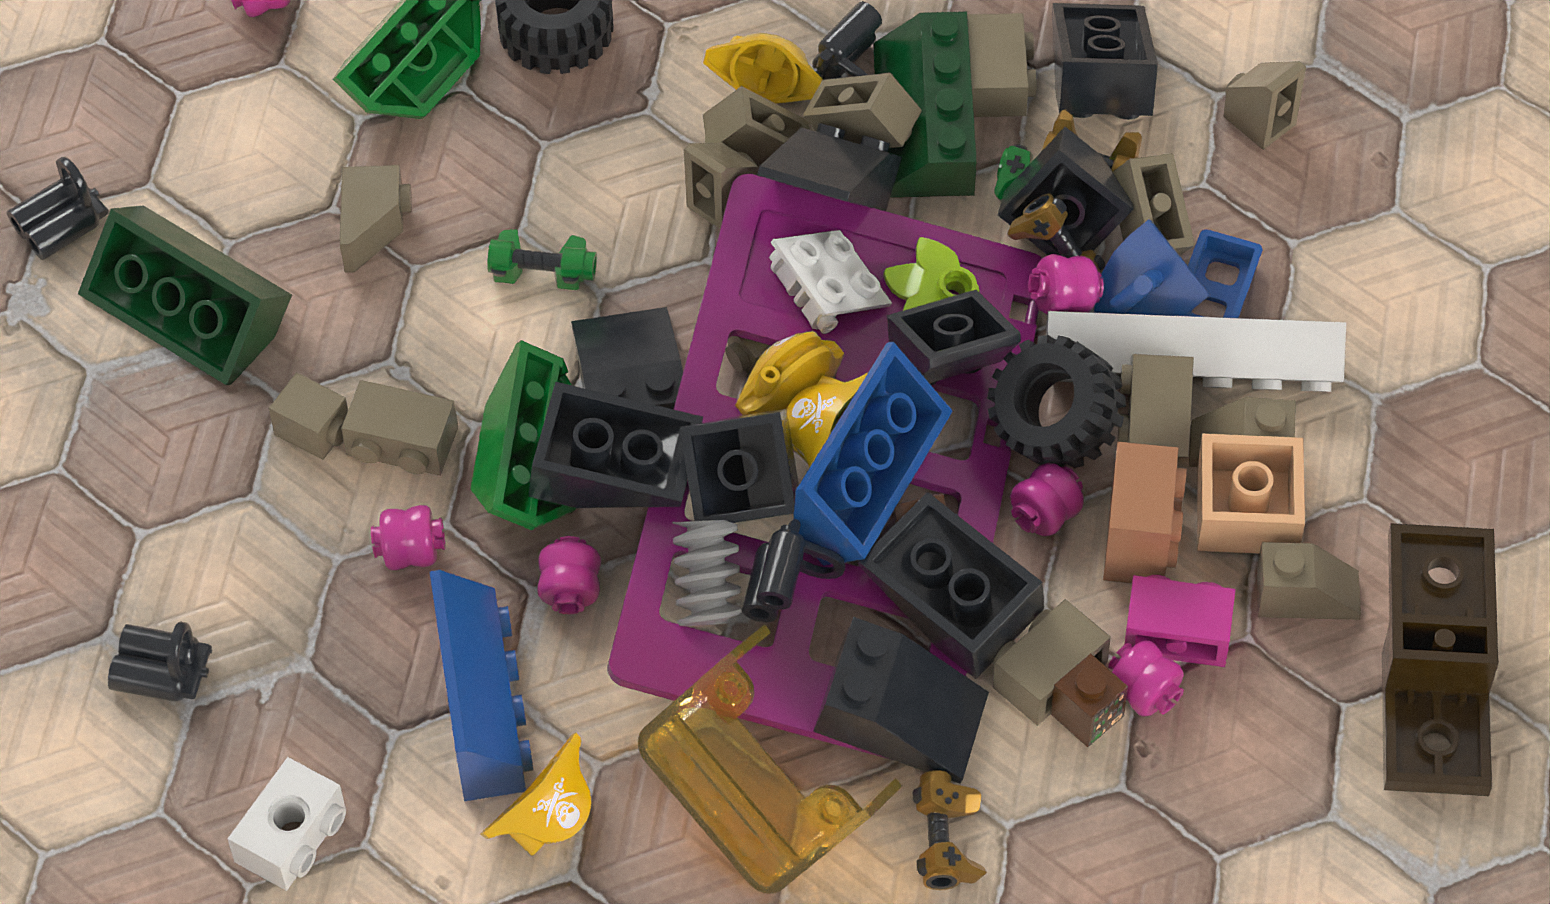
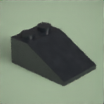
M1052 3L1055 93L1059 113L1062 110H1066L1075 118H1088L1093 114H1106L1127 120L1136 119L1139 116H1153L1158 63L1145 7L1141 5Z
M818 123L816 132L800 128L760 165L757 175L850 203L886 211L902 157L888 153L890 146L888 142L862 136L860 144L844 140L846 130Z
M667 307L571 321L582 388L674 409L683 369Z
M555 382L532 464L528 497L574 508L681 507L688 478L680 427L702 423L703 416Z
M929 492L870 549L865 559L858 561L859 567L941 652L975 679L993 663L999 650L1009 641H1014L1037 615L1045 609L1043 582Z
M853 617L841 644L813 732L925 772H947L951 776V781L961 784L989 691L905 635Z

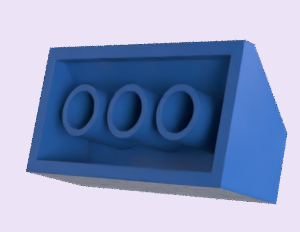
M894 342L886 343L795 492L794 519L799 520L801 524L799 534L803 536L804 540L838 553L845 562L866 558L953 412ZM817 557L823 566L831 565L826 560Z
M442 570L429 571L464 801L524 792L526 787L523 772L534 771L529 740L519 741L517 727L525 726L526 718L522 694L512 696L510 682L519 681L515 650L505 651L503 638L512 636L508 606L498 607L496 592L493 587Z

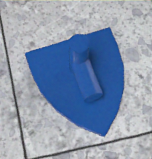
M1148 219L1133 231L1111 255L1101 273V278H1103L1104 282L1103 295L1099 297L1100 301L1095 303L1094 313L1183 316L1211 294L1154 223Z

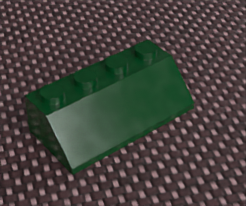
M967 11L919 13L873 43L874 74L891 73L922 110L912 128L910 137L904 142L903 146L888 149V153L902 157L890 198L975 196L977 159Z
M144 205L110 209L78 291V295L225 385H231L275 338L292 297V294Z

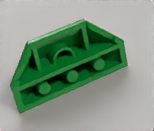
M400 0L344 61L332 80L366 113L423 119L480 56L481 16L479 2L481 0Z
M520 340L515 345L485 404L470 489L488 513L529 530H534L569 515L576 510L574 507L528 497L532 464L555 382L572 384L566 376L568 369L564 358Z

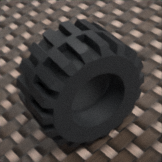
M495 0L498 30L503 49H508V56L513 61L522 60V67L532 70L534 67L540 68V73L550 74L551 70H560V74L570 73V68L575 66L582 69L589 66L588 59L597 60L602 56V47H608L612 40L611 32L614 30L612 0ZM554 8L569 10L567 12L554 15L541 13L545 10Z
M1050 335L1038 336V345L1030 340H1026L1019 344L1021 352L1017 355L1010 351L1003 358L1008 363L1003 371L996 368L992 376L993 379L998 381L996 388H988L987 399L995 403V406L988 409L989 419L998 424L994 428L998 437L1005 440L1008 447L1039 465L1053 463L1060 467H1065L1067 464L1075 469L1085 466L1084 457L1087 456L1092 460H1096L1103 455L1099 447L1103 443L1111 446L1115 441L1116 437L1111 432L1114 426L1121 428L1124 417L1118 414V408L1126 407L1125 396L1116 391L1123 385L1120 377L1111 372L1113 367L1078 341L1076 343L1069 337L1058 335L1057 340ZM1065 379H1072L1074 384V400L1070 410L1057 423L1042 427L1039 420V406L1044 394L1055 383Z

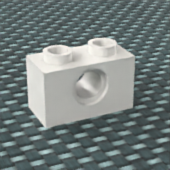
M287 757L228 837L234 862L287 891L297 876L302 878L310 870L316 858V850L327 835L333 836L341 827L346 815V809L340 785ZM289 822L302 823V825L295 830H281V828Z

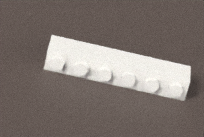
M1048 311L1046 335H1050L1056 340L1058 335L1069 337L1076 343L1078 341L1106 360L1113 367L1111 372L1121 377L1122 364L1131 365V355L1147 354L1194 357L1193 377L1203 378V387L1232 388L1233 379L1252 380V389L1282 390V381H1301V391L1331 392V383L1344 382L1346 322ZM1065 379V380H1062V381H1059V382H1073V381H1072V379Z

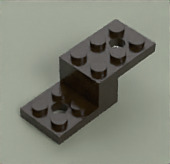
M1390 523L1388 532L1389 626L1382 650L1384 790L1489 796L1492 789L1489 694L1499 664L1494 529ZM1433 568H1445L1454 574L1456 580L1448 584L1438 583L1430 577L1428 572ZM1431 733L1441 734L1448 739L1451 746L1444 751H1435L1424 743L1423 737Z

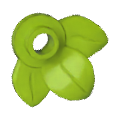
M920 237L918 239L916 263L889 267L883 272V277L891 292L899 298L907 300L903 311L955 296L948 290H955L959 294L972 290L979 292L975 276L969 270L960 267L956 253L949 247L929 238Z

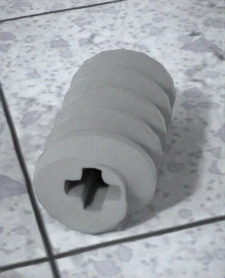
M726 520L672 522L687 528V532L673 538V544L688 548V553L674 558V564L689 569L688 574L675 579V585L690 590L689 595L676 600V605L691 610V615L678 620L677 624L679 626L727 624L728 619L742 613L741 606L727 602L728 598L741 592V586L726 581L727 577L739 573L740 566L725 561V557L739 551V545L724 540V536L738 530V524Z

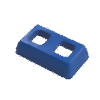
M1205 229L1199 234L1188 267L1211 294L1205 300L1224 305L1226 310L1223 318H1239L1263 248L1258 243ZM1220 262L1237 267L1240 272L1236 282L1233 285H1226L1207 279L1205 275L1209 264ZM1192 310L1183 315L1189 317H1204L1192 313Z

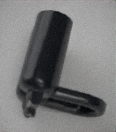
M858 2L819 42V53L813 59L812 67L823 80L843 78L842 75L845 72L853 77L868 75L856 66L854 62L876 41L875 31L882 25V18L879 12L867 2Z
M61 157L56 160V166L60 175L59 180L7 211V216L16 232L23 239H27L30 247L41 260L46 259L95 229L99 225V220L109 213L108 208L98 198L100 196L96 188L90 189L87 186L79 169L67 157Z
M793 519L788 525H782L780 530L775 531L768 543L758 547L742 607L743 614L751 620L767 623L775 621L779 610L788 609L792 605L799 571L816 578L835 579L842 576L845 571L844 559L831 549L804 540L803 536L799 534L801 526L799 520ZM807 553L814 558L818 557L826 560L833 567L814 565L803 560V555Z
M178 622L173 632L126 624L121 632L118 655L114 656L110 664L108 688L114 691L169 701H180L183 698L195 699L202 677L207 678V674H209V668H206L210 653L212 654L213 651L212 646L199 642L193 636L192 629L187 622Z

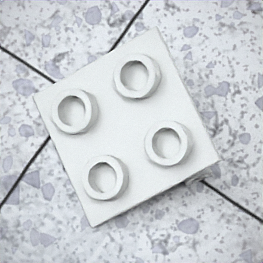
M840 230L778 238L771 241L776 250L769 257L772 261L770 268L783 283L787 293L790 296H795L794 303L798 307H803L801 311L813 329H819L822 333H828L837 326L838 321L835 317L838 314L889 307L892 304L880 287L877 278L869 272L854 251L852 243Z

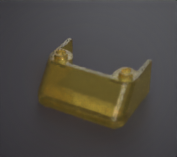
M764 624L649 722L639 734L638 749L647 765L750 886L762 893L772 894L784 889L871 818L902 785L895 778L861 807L845 789L831 784L816 788L805 798L737 718L750 707L755 693L751 678L738 664V661L771 633Z

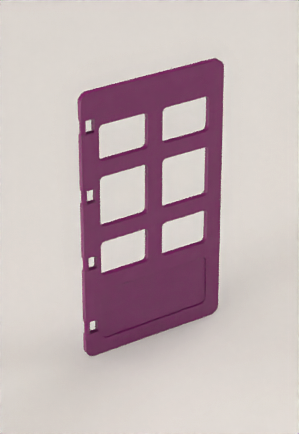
M754 174L740 175L733 181L673 410L703 416L702 423L742 416L735 407L738 399L722 395L716 388L727 341L732 336L772 346L774 343L792 335L813 331L817 333L821 340L836 342L844 352V357L834 379L849 382L868 373L886 343H889L887 315L903 311L907 301L891 292L883 277V272L889 267L916 263V245L920 237L935 240L953 250L958 256L960 267L969 270L975 276L979 286V293L1020 332V343L1026 340L1034 342L1039 309L1035 301L1030 297L1028 280L1032 270L1037 267L1042 257L1030 251L876 208L850 203ZM840 230L852 243L854 251L869 272L877 278L880 287L892 304L889 307L838 314L835 317L838 321L837 326L828 333H822L819 329H813L801 311L803 307H798L794 303L795 296H790L787 293L783 283L770 268L772 261L769 257L776 250L771 244L773 239ZM948 290L954 295H959L955 290ZM1012 301L1028 305L1024 322L1009 318ZM1019 344L1011 351L1016 355L1021 352ZM1004 359L999 363L983 367L978 372L962 373L939 380L936 384L932 385L937 392L966 399L977 405L978 414L969 457L966 460H957L928 452L910 482L912 485L955 497L958 501L957 515L992 543L1012 450L1003 439H1000L999 447L983 443L986 426L996 427L998 425L989 419L988 409L995 406V403L987 399L988 388H996L998 382L992 378L995 369L998 368L1003 371L1008 364ZM688 480L681 507H648L607 665V671L612 681L619 686L880 756L813 732L834 666L814 661L809 655V648L820 600L824 597H831L908 618L859 566L845 563L846 567L843 575L835 579L816 578L799 571L792 605L788 609L780 610L773 644L769 647L753 645L666 621L660 616L659 610L671 562L674 558L688 553V548L673 544V538L687 532V528L672 523L691 521L685 516V507L690 491ZM734 532L726 535L724 540L739 545V551L725 557V561L739 565V573L750 575L758 547L768 542ZM804 553L803 560L814 565L833 567L832 564L823 566L817 558L812 557L810 554ZM930 641L928 649L930 653L966 676L967 672L947 657Z

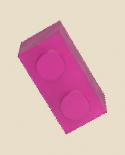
M1133 575L1124 645L1130 643L1134 647L1142 641H1150L1159 648L1164 657L1171 660L1225 667L1236 589L1224 588L1213 582L1194 584L1172 581L1161 575H1150L1147 577Z

